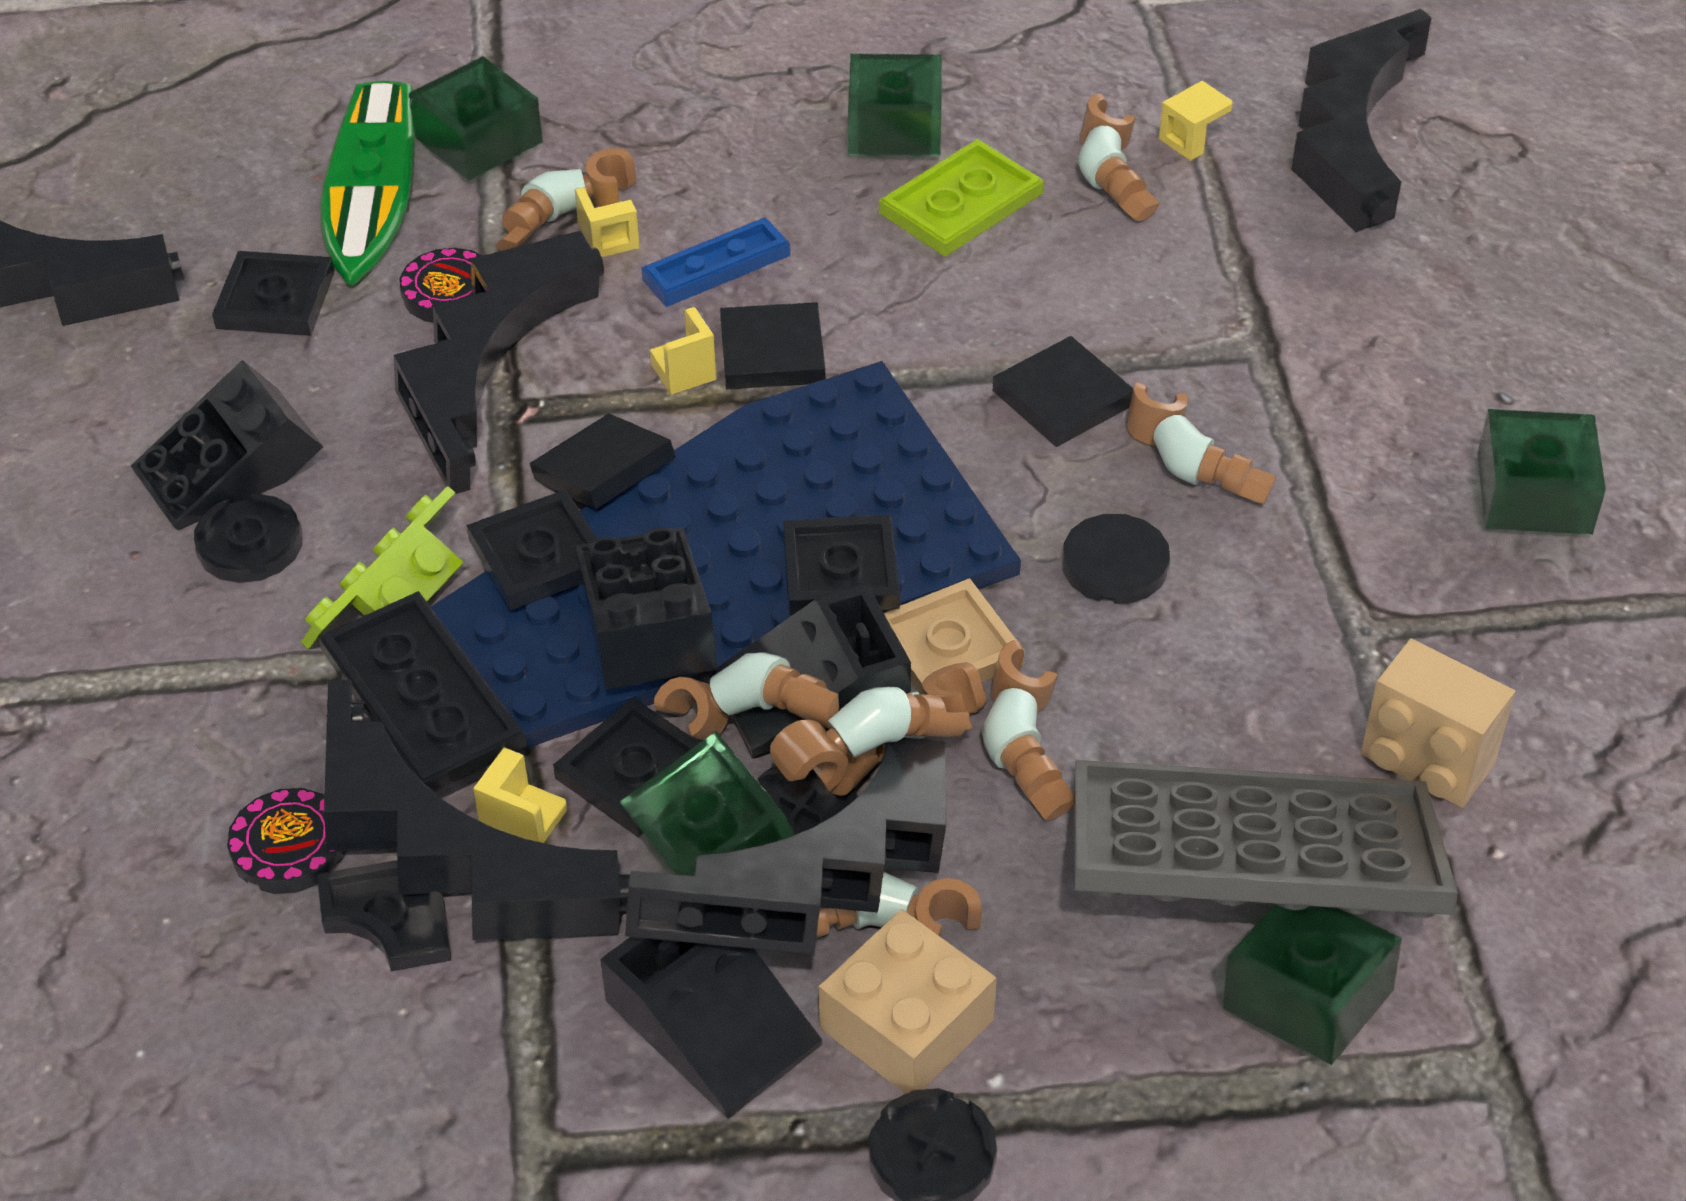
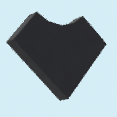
M397 860L317 874L321 919L325 934L349 933L371 941L384 953L391 972L452 961L442 893L435 891L429 892V894L399 895Z

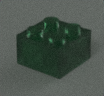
M850 54L848 155L940 156L942 54Z
M484 56L408 93L415 138L468 181L543 143L538 97Z
M1488 409L1477 453L1485 528L1593 535L1606 492L1595 415Z
M717 731L620 801L639 832L672 875L695 877L697 856L729 853L760 847L795 835L784 813Z
M1275 904L1227 957L1223 1009L1332 1065L1394 991L1402 938L1336 907L1309 906L1301 910H1290Z

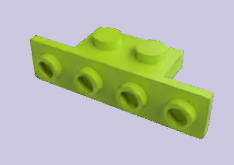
M449 486L434 500L425 494L405 516V519L411 524L402 533L393 527L374 547L372 552L378 558L369 567L360 561L344 577L338 586L345 592L335 602L327 596L324 597L308 614L304 621L311 628L301 640V643L306 648L310 649L319 639L318 637L323 635L351 605L356 607L363 615H367L417 591L428 602L464 562L426 529L454 496L455 492Z

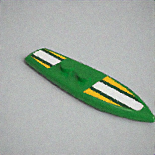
M374 81L357 84L344 114L329 159L320 202V228L325 249L329 257H332L334 268L350 287L355 286L367 275L387 252L400 230L408 207L414 165V93L412 86L408 83Z

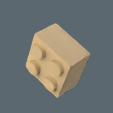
M1410 638L1376 682L1360 755L1370 759L1379 767L1392 771L1410 781H1426L1430 794L1444 798L1463 808L1496 763L1516 690Z
M901 909L818 986L819 1028L905 1094L913 1090H922L994 1020L997 977Z

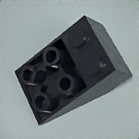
M241 360L131 465V468L173 527L179 531L199 522L202 515L219 502L229 498L231 504L237 501H244L243 495L261 494L286 483L323 448V445L279 389L244 360Z
M683 527L676 529L654 528L645 534L618 539L614 537H601L593 540L591 543L575 546L597 657L606 689L718 669L712 614Z
M868 584L815 599L718 666V669L712 671L714 676L748 653L777 655L785 658L789 662L790 667L800 672V675L808 674L823 680L828 690L838 694L839 711L859 693L872 688L899 687L905 694L911 693V661ZM755 707L732 715L752 757L770 751L773 740L786 726L796 721L806 720L791 714L787 709H779L777 707L771 709Z
M629 937L600 959L606 1002L727 1119L822 1045V1038L753 948Z

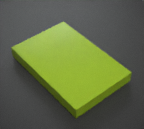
M976 139L879 200V214L946 257L1044 193V180L984 142Z

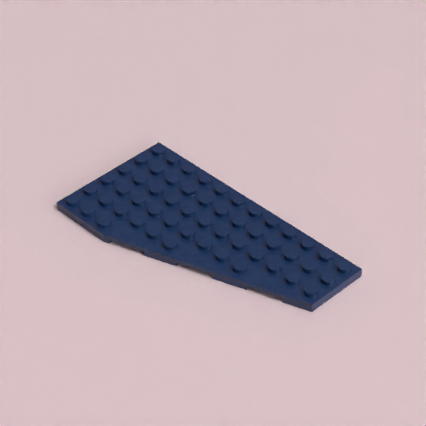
M883 361L743 405L674 450L676 455L674 459L597 509L586 506L580 510L597 539L601 537H614L618 539L641 535L654 528L676 529L683 527L712 614L717 667L792 616L789 611L784 520L891 515L900 589V606L969 578L978 589L1020 575L1021 559ZM485 571L430 606L524 731L527 747L521 750L604 722L632 697L645 706L652 705L660 687L670 679L686 677L710 684V679L713 677V670L606 689L597 657L583 584L510 611L488 572Z

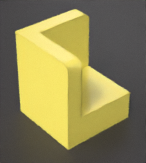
M1204 81L1189 87L1162 102L1159 139L1190 161L1204 154L1207 124L1231 112L1233 101Z
M585 188L575 189L578 225L591 248L596 247L602 257L640 248L637 211L631 200L594 208Z
M695 307L684 310L686 337L650 349L651 366L670 395L716 380L714 335Z
M505 747L473 788L479 821L524 839L544 843L567 811V804L564 798L528 784L524 755Z

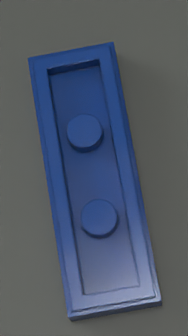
M764 217L641 267L642 280L665 307H668L791 256L790 242Z

